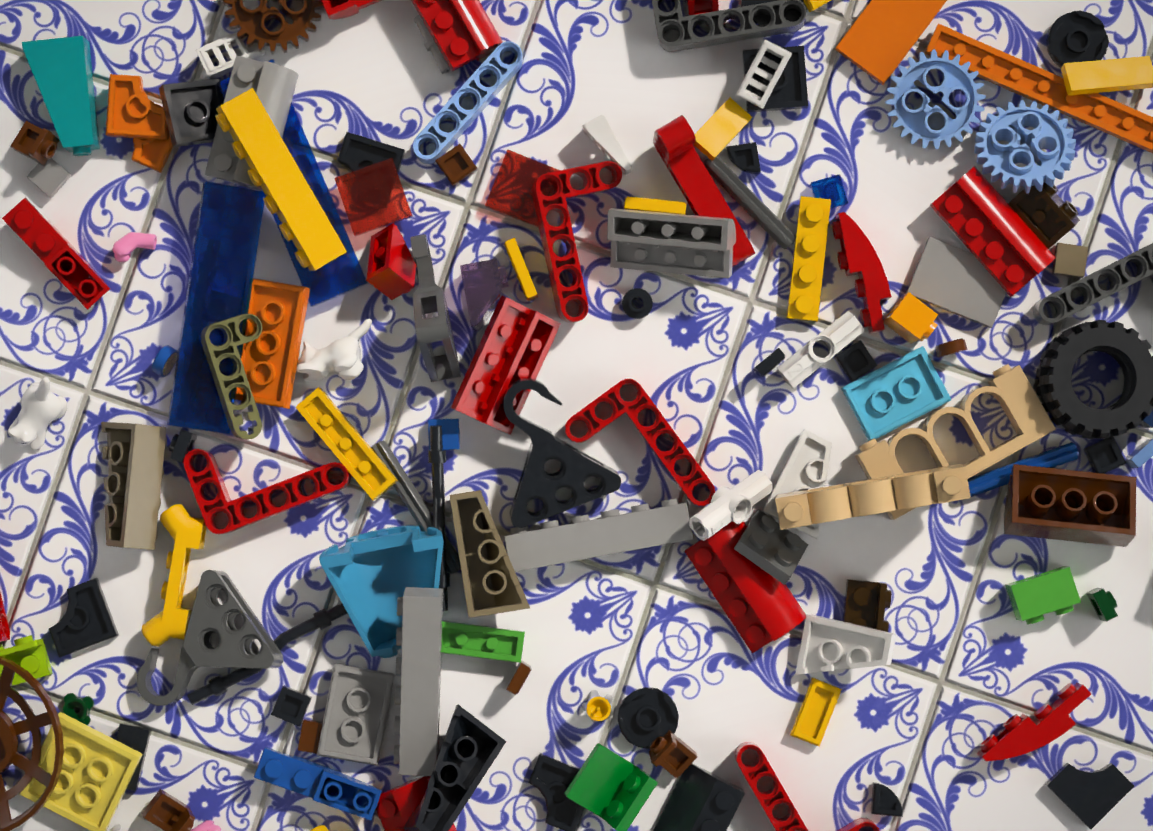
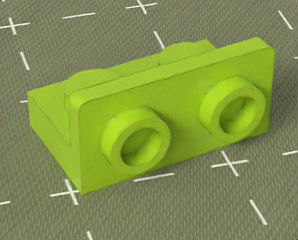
M32 635L14 640L15 646L4 649L3 644H0V656L15 662L27 670L35 679L53 674L43 639L33 640ZM0 665V677L2 674L3 665ZM15 672L12 686L26 682Z

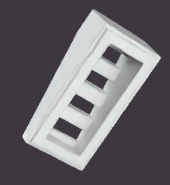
M238 32L195 51L210 79H217L233 69L236 53L232 44L237 42L243 54L241 57L253 60L265 55V50L259 52L258 43L255 42L252 45L254 51L249 53L243 40L237 39ZM226 48L231 58L228 62L225 61L220 51ZM215 54L220 65L214 67L209 56Z
M765 39L736 95L763 109L792 53ZM765 51H768L782 60L778 64L763 55ZM762 62L775 69L774 75L759 68V63ZM756 73L769 80L770 83L766 86L752 78L753 74ZM750 84L763 91L764 94L760 97L747 90L746 87Z
M600 115L583 124L582 130L584 134L607 158L616 163L625 175L631 173L632 165L606 117Z

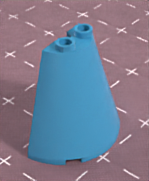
M419 526L384 528L347 538L345 546L338 549V545L334 544L321 553L319 557L320 564L372 657L391 658L398 654L397 650L402 649V646L396 645L397 627H402L403 616H397L398 597H403L405 588H439L444 542L440 530L428 527L427 532H422Z

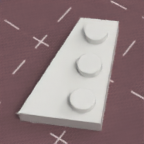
M804 429L762 511L779 519L775 501L778 494L825 487L832 443ZM819 523L795 527L818 539Z
M806 614L795 675L891 665L896 634L813 614Z

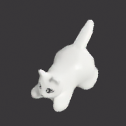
M370 318L366 319L348 337L337 339L321 349L313 348L307 341H304L303 351L298 360L299 365L296 368L297 372L304 373L303 378L305 381H318L332 372L344 380H353L358 377L364 368L361 362V349L358 340L369 331L372 320Z
M47 377L42 378L40 383L34 382L30 384L28 389H26L21 400L22 409L8 429L9 436L13 437L19 446L30 444L31 449L40 450L44 445L49 423L54 419H60L67 411L66 399L63 396H56L49 392L50 381Z

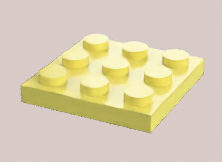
M60 712L58 716L63 732L64 744L62 769L57 785L43 807L90 831H107L143 754ZM51 726L41 748L39 766L52 775L56 750L55 735ZM32 778L20 795L36 802L43 794L46 786Z

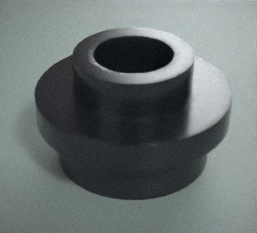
M640 288L628 291L622 301L624 312L633 319L646 317L651 312L653 306L650 294ZM635 298L642 299L643 307L635 309L632 306V300Z

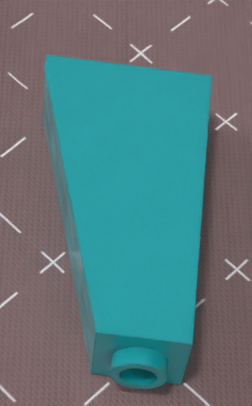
M82 35L22 42L23 51L63 148L70 153L73 152V156H88L92 154L91 150L100 149L89 41Z

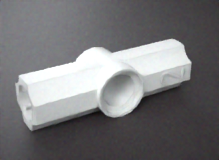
M848 310L776 369L786 383L794 389L865 330L858 319ZM815 342H824L827 345L828 354L825 358L817 357L814 354L813 345Z
M757 470L731 489L726 486L720 487L712 496L711 504L689 519L690 528L694 531L696 537L704 541L731 521L736 524L744 522L750 515L752 506L773 491L772 482L768 479L766 473Z

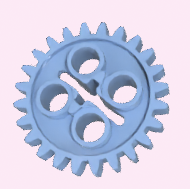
M933 49L928 59L923 52H919V62L917 63L911 57L907 58L910 67L907 69L899 65L898 69L902 74L901 77L891 76L892 81L896 83V87L886 88V91L894 94L892 99L885 101L886 104L894 105V109L888 112L887 116H897L898 118L893 123V128L902 125L904 129L900 136L904 137L909 133L912 134L911 144L917 142L919 138L922 139V148L925 149L929 141H933L935 149H939L940 141L944 140L948 147H951L952 137L962 142L961 132L963 130L970 134L973 133L968 124L970 122L980 123V120L974 116L975 111L981 112L985 110L982 106L977 105L978 100L986 98V95L977 94V89L984 86V83H974L973 81L979 72H967L971 64L969 61L962 66L959 65V54L952 60H949L948 50H945L941 58H938L936 50ZM931 69H938L943 75L941 84L936 87L930 86L926 81V74ZM919 80L933 94L940 92L942 94L940 101L956 114V118H950L938 105L930 107L928 105L930 98L915 86L914 82ZM956 89L963 91L965 94V102L960 107H954L949 102L950 93ZM910 92H917L922 98L920 107L914 110L909 109L905 104V97ZM935 112H939L944 117V125L938 130H932L927 122L928 117Z
M1021 100L1019 107L1016 108L1011 102H1008L1006 111L999 106L996 107V116L988 113L986 123L981 122L979 132L976 133L974 153L978 154L976 163L984 164L982 174L992 172L990 182L1002 180L1001 189L1006 188L1008 184H1012L1013 193H1016L1020 186H1024L1026 194H1029L1031 186L1034 185L1041 192L1044 182L1053 187L1055 178L1062 180L1064 172L1070 170L1071 161L1074 160L1075 150L1073 149H1075L1076 139H1072L1073 128H1067L1068 119L1058 121V110L1049 114V105L1046 104L1042 109H1038L1035 100L1030 107H1026L1024 100ZM1025 126H1031V127H1033V128H1035V129H1033V130H1028V129H1025L1024 127H1025ZM998 141H1007L1009 144H1000ZM1047 148L1052 150V152H1043L1041 149ZM1016 163H1023V164H1025L1026 166H1025V167H1018V166H1016L1015 164H1016Z

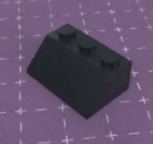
M692 763L680 775L653 831H727L745 792L742 788Z

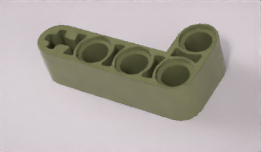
M250 313L210 324L201 333V343L229 428L235 437L245 440L257 437L262 429L258 409L237 348L238 345L251 342L261 335L262 323L256 315ZM244 319L249 320L253 325V332L248 337L242 335L239 331V324ZM215 328L221 330L224 334V340L219 346L213 345L209 339L210 332ZM224 358L230 359L234 366L232 373L228 376L223 375L219 370V364ZM235 387L239 388L243 393V400L238 405L232 404L229 400V393ZM248 407V412L242 413L246 421L252 422V426L248 427L249 433L239 429V425L243 424V418L241 414L234 415L233 410H243Z

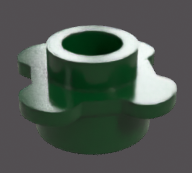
M68 693L64 697L65 704L62 713L88 725L91 722L89 716L90 709L94 706L93 698L90 696L82 698L77 697L74 693ZM75 707L80 708L78 713L75 712Z

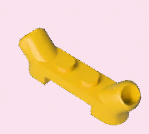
M175 504L160 515L161 523L175 543L173 551L168 552L166 569H170L169 579L164 581L161 590V599L165 600L164 610L144 623L141 630L146 640L156 647H160L171 638L185 639L192 609L182 608L191 548L204 549L207 530L203 518L191 517L182 504Z

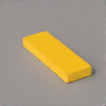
M1150 56L1064 63L1061 67L1068 96L1153 88V66Z

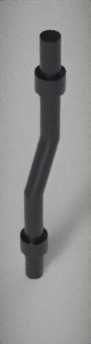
M431 425V450H428V463H431L433 528L442 532L444 541L439 588H443V612L448 611L447 587H450V573H447L445 544L443 463L446 462V449H443L442 425Z
M342 603L327 611L322 609L314 613L313 618L279 634L274 643L281 651L288 643L318 628L323 630L331 626L332 621L348 613ZM239 668L223 677L219 675L209 680V684L187 694L192 705L212 695L217 697L227 692L228 687L260 672L262 669Z

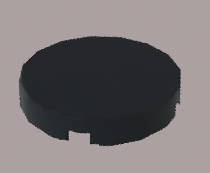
M1081 10L1072 11L1060 16L1048 31L1046 45L1049 56L1060 68L1064 63L1101 60L1106 54L1109 43L1108 35H1106L1104 29L1105 26L1092 13Z
M643 687L633 690L623 699L618 710L617 721L622 735L629 743L640 748L650 749L651 744L657 737L664 736L669 730L672 733L676 732L679 714L675 702L667 693L658 688Z

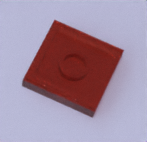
M507 150L485 207L539 228L531 193L532 183L543 174L560 170ZM543 180L540 184V190L544 195L551 196L553 194L554 187L550 181Z
M393 158L334 178L355 237L413 217Z

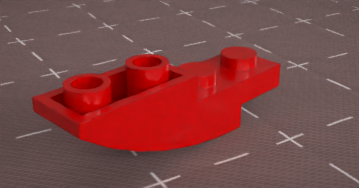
M26 197L2 218L87 310L110 290V287L82 255Z
M845 212L838 213L835 217L836 221L832 222L834 239H839L841 251L837 252L840 270L845 269L846 276L857 274L859 276V279L855 280L857 297L863 298L864 309L860 310L863 328L868 327L869 334L882 332L885 330L880 301L888 300L892 297L882 263L869 239L856 222Z
M1069 683L1058 692L1059 698L1053 704L1049 705L1047 703L1035 712L1034 716L1036 718L1033 721L1023 713L1020 716L1015 714L1003 724L1005 729L997 736L994 734L990 735L980 744L981 750L977 755L984 761L1004 760L1032 752L1049 744L1076 725L1068 714L1086 700L1091 693L1083 684L1076 683L1073 685Z

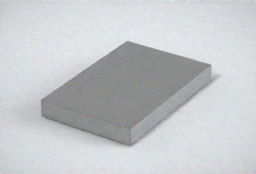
M929 237L906 292L911 293L919 300L988 328L993 327L1006 295V291L972 253Z
M334 663L317 756L378 766L395 674Z

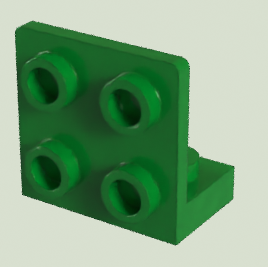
M597 743L565 791V796L604 819L616 831H627L658 782L641 768Z

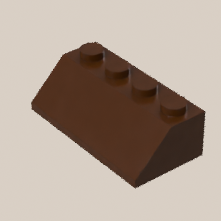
M1013 464L1005 501L1004 534L1127 547L1136 536V477Z

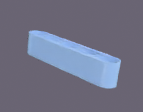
M510 41L501 43L414 140L413 149L419 161L424 164H433L438 158L443 156L520 70L523 64L521 48L516 43ZM510 51L514 52L518 57L513 64H505L500 60L502 54ZM493 74L496 76L497 82L492 87L483 86L480 81L484 75ZM470 96L477 100V104L473 109L465 110L460 106L461 100ZM452 119L456 122V128L449 133L443 132L440 129L442 121ZM430 141L435 143L436 150L431 155L420 153V146L424 142Z

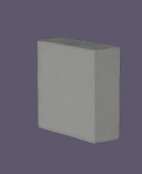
M50 158L44 166L38 163L28 174L27 178L52 198L72 175Z

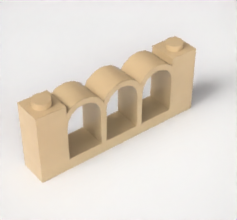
M1006 364L992 372L995 378L987 381L989 386L971 390L965 395L960 404V409L946 407L936 410L926 418L922 429L908 428L898 431L890 437L888 443L886 440L877 443L876 439L873 438L859 446L861 452L856 454L855 457L867 479L904 474L897 462L895 448L898 441L904 436L913 435L923 441L938 468L949 466L934 439L933 426L940 416L944 414L952 415L963 424L980 454L977 458L964 464L968 479L1053 432L1056 428L1021 366L1018 365L1011 368L1009 364ZM979 394H989L996 398L1017 433L1016 436L991 450L988 448L970 413L971 404ZM915 508L894 510L886 513L890 520H895Z
M962 464L778 494L775 501L780 530L851 517L970 499L971 496L966 467Z

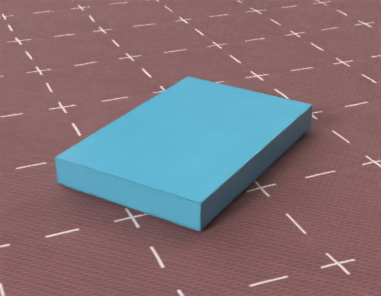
M924 346L841 388L868 441L873 438L877 439L951 401Z

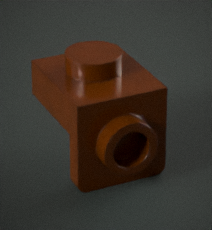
M25 121L10 147L44 166L48 159L52 158L55 154L60 140L51 131L45 128L41 129Z
M670 730L664 736L657 737L651 744L649 751L651 763L656 767L661 765L676 779L698 757L691 747Z
M162 789L157 792L142 812L144 819L164 831H191L195 820L188 805Z

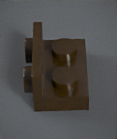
M1044 182L1041 192L1037 190L1035 185L1031 186L1029 194H1026L1025 189H1023L1008 204L1049 249L1074 228L1080 219L1077 217L1079 213L1074 205L1067 200L1064 202L1056 194L1058 192L1055 185L1050 187Z
M847 579L843 622L888 632L889 622L884 620L885 608H890L892 594L891 590H887V584Z

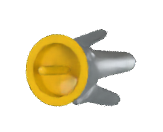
M592 690L590 692V700L582 704V709L587 712L593 722L603 721L613 715L610 705L613 697L610 694L600 697L597 690Z

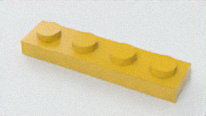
M800 196L786 318L818 321L831 199Z
M318 387L296 406L300 414L373 501H376L398 481L322 388Z

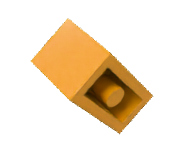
M908 292L897 301L883 321L886 326L912 344L918 340L922 342L932 334L937 327V324L933 321L938 314Z

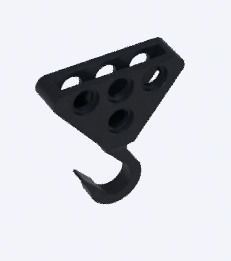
M523 378L513 382L507 388L503 397V408L508 420L531 438V444L509 512L511 522L517 528L526 527L617 491L621 486V478L616 470L557 438L551 431L521 417L514 411L513 400L520 391L526 389L534 390L542 397L562 405V402L549 392L542 382L532 378ZM550 459H557L561 462V466L557 472L549 473L544 469L545 463ZM597 476L600 478V484L596 489L589 490L584 487V482L588 477ZM567 487L572 490V495L568 500L560 501L555 497L557 490ZM532 499H540L544 504L540 511L531 512L526 508L528 502Z

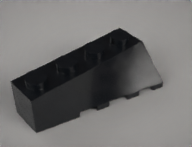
M459 704L455 707L425 794L403 827L405 831H449L507 742Z

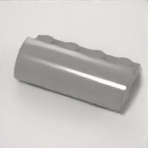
M236 55L224 103L253 88L282 138L299 75L289 68L272 62H261ZM218 124L205 175L263 191L261 186L256 187L251 181L247 172L250 170V167L246 160H240L233 150L232 143L235 141L229 131L224 132Z
M616 208L608 210L607 240L611 241L610 267L730 278L732 276L733 245L736 243V228L733 219Z

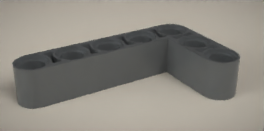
M652 0L657 36L661 47L668 52L795 32L800 30L806 22V7L800 0H779L684 17L680 0H672L675 2V7L670 12H663L659 9V5L663 0ZM789 9H796L801 13V17L795 22H790L786 20L784 14ZM759 14H766L770 17L771 21L767 26L759 27L754 23L755 17ZM729 19H735L741 25L737 31L728 32L723 27L725 22ZM705 24L710 28V32L707 36L698 37L693 33L695 27ZM667 30H677L680 33L679 38L674 42L665 41L663 36Z
M1153 243L1040 299L1033 307L1034 318L1042 325H1051L1148 276L1153 283ZM1127 262H1132L1136 265L1137 274L1135 277H1131L1126 273L1125 265ZM1100 275H1104L1109 279L1110 288L1108 291L1102 290L1098 286ZM1072 289H1077L1082 293L1083 301L1080 305L1075 304L1071 300L1070 294ZM1046 302L1053 304L1056 308L1054 318L1045 316L1043 306Z

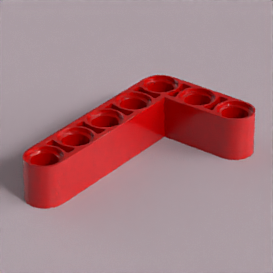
M681 115L655 130L653 144L696 216L730 218L734 220L736 228V243L733 245L732 267L754 255L755 251L694 148L695 134L685 117Z
M612 161L546 173L536 178L531 186L556 312L559 318L565 322H578L583 320L588 313V301L566 199L603 192L616 187L621 182L622 171ZM602 168H606L612 173L613 179L610 184H605L601 181L599 173ZM572 174H577L582 178L583 187L581 190H576L571 186L570 177ZM543 180H548L553 184L554 192L551 196H546L541 192L540 184ZM549 210H554L559 214L560 223L558 226H551L547 222L546 215ZM556 240L563 241L566 245L567 251L563 257L557 256L553 251V244ZM563 270L569 271L573 276V282L569 287H565L560 283L559 275ZM569 300L575 301L579 306V312L575 317L569 316L566 312V304Z
M624 379L567 421L565 425L567 437L572 442L583 443L625 413L687 499L696 506H705L711 503L712 496L715 493L714 485L636 380ZM632 385L636 388L637 397L633 401L627 402L621 398L620 389L623 386ZM600 403L609 404L613 411L612 416L606 420L599 419L595 414V407ZM648 409L654 413L655 422L653 425L643 426L639 423L638 414L640 411ZM575 421H583L588 427L587 434L581 438L574 437L570 432L571 424ZM667 434L672 438L673 446L669 451H661L657 448L656 439L659 435ZM678 459H686L690 462L691 471L687 476H679L675 472L674 464ZM698 483L705 484L709 489V496L704 501H698L692 495L693 487Z
M194 449L186 454L183 462L205 524L215 534H227L340 491L349 485L352 477L342 463L332 462L231 501L216 459L212 453L202 449ZM202 454L207 460V465L204 470L198 472L193 467V460L197 455ZM339 467L344 473V479L340 484L333 485L328 477L329 472L333 468ZM309 478L315 483V491L310 496H305L300 491V484L303 480ZM209 483L216 485L218 490L217 496L213 500L206 499L203 492L205 486ZM280 489L286 494V502L283 506L276 507L272 503L271 497L276 490ZM250 500L256 503L258 509L257 514L252 518L246 517L243 513L244 504ZM219 512L226 513L229 519L228 525L224 529H219L214 522L215 516Z
M753 742L741 743L735 751L736 763L775 830L808 831L763 751ZM747 749H753L758 754L756 762L751 765H746L741 761V755ZM763 776H769L773 780L772 788L765 792L758 790V780ZM779 803H784L789 808L787 815L783 818H776L772 814L774 806ZM859 818L837 831H859L864 826L872 827L873 831L880 830L872 820Z

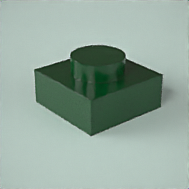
M1095 588L1086 593L1101 621L1108 622L1118 616L1114 609L1118 606L1110 591L1105 592L1104 588Z

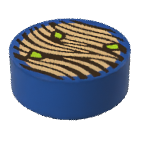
M169 345L164 346L154 359L152 365L153 372L161 377H166L175 366L179 357V351Z

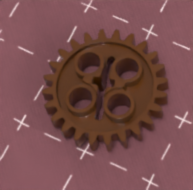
M223 0L225 6L232 7V9L225 12V18H234L229 24V28L231 30L240 28L237 33V39L239 40L247 36V47H251L257 42L259 52H262L266 45L270 47L271 54L275 53L276 46H280L282 51L287 53V44L289 43L298 49L299 38L308 42L309 36L306 31H317V27L312 21H321V15L315 12V10L323 9L322 2L300 0L304 4L303 8L299 11H291L286 5L289 0H279V9L293 20V23L289 24L276 7L268 8V0H259V7L253 10L247 9L243 5L245 0ZM276 19L281 23L282 27L276 32H271L264 25L268 20Z

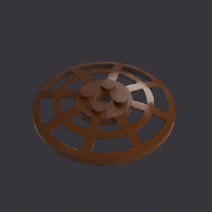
M0 656V665H3L0 677V831H10L36 815L50 798L62 769L64 744L58 713L45 689L27 670L15 662ZM15 672L33 687L43 701L47 712L35 716L27 701L16 690L11 688ZM8 697L21 708L27 719L13 724L9 716L3 712ZM52 724L56 750L52 775L39 766L42 748L40 727ZM31 731L33 740L31 760L17 752V735ZM13 764L25 771V774L16 785L6 791L1 773ZM32 778L46 786L43 794L33 806L21 815L11 819L8 800L22 792L31 782Z

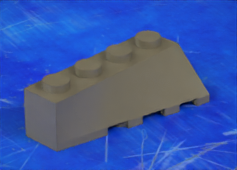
M101 422L102 432L107 433V446L102 447L103 459L108 460L109 474L103 478L104 490H106L110 503L105 505L106 546L155 550V541L158 536V511L161 506V481L164 475V451L167 445V427Z
M482 490L450 495L469 618L529 609V603L486 505Z

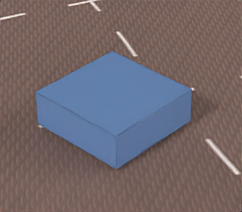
M1146 439L1124 459L1130 468L1141 467L1153 456V439Z

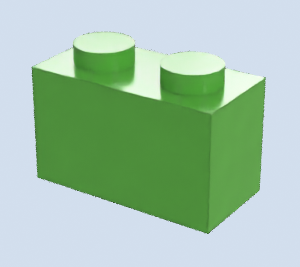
M1066 566L1005 585L1016 620H1026L1027 625L1044 620L1043 614L1055 611L1056 615L1071 612L1074 610L1073 605L1081 603L1070 567Z

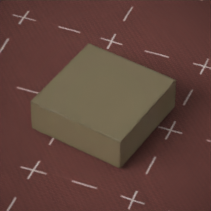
M1057 243L1052 274L1083 278L1085 276L1088 247Z

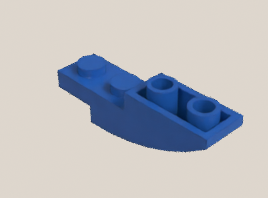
M264 747L254 774L256 779L311 797L316 802L368 820H372L382 790L346 774L299 756H291L268 747Z

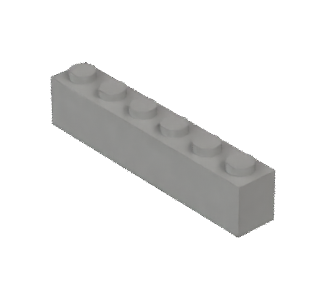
M679 498L661 501L662 507L650 509L648 503L631 506L632 513L620 515L619 509L600 512L601 518L589 520L588 514L571 517V524L559 526L558 520L540 523L541 529L529 531L528 526L511 528V535L504 536L507 554L515 572L692 540L693 534L689 524L687 503L680 504Z
M406 587L403 597H398L397 616H403L402 627H397L396 645L402 646V657L396 658V675L401 676V686H396L395 705H400V716H395L394 734L400 735V745L394 746V764H399V775L431 776L439 755L443 588Z

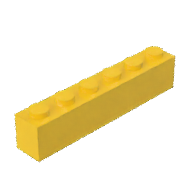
M251 88L216 108L218 115L215 117L219 126L224 132L229 131L235 141L232 143L233 150L240 160L245 159L249 165L250 170L247 172L251 181L256 187L261 186L266 195L263 198L264 203L271 214L276 213L282 222L279 228L288 242L292 240L298 251L295 252V256L303 268L308 267L310 271H315L346 253L347 250L254 89Z

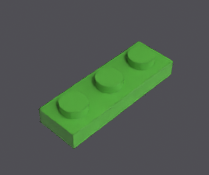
M442 621L441 653L521 663L525 631Z

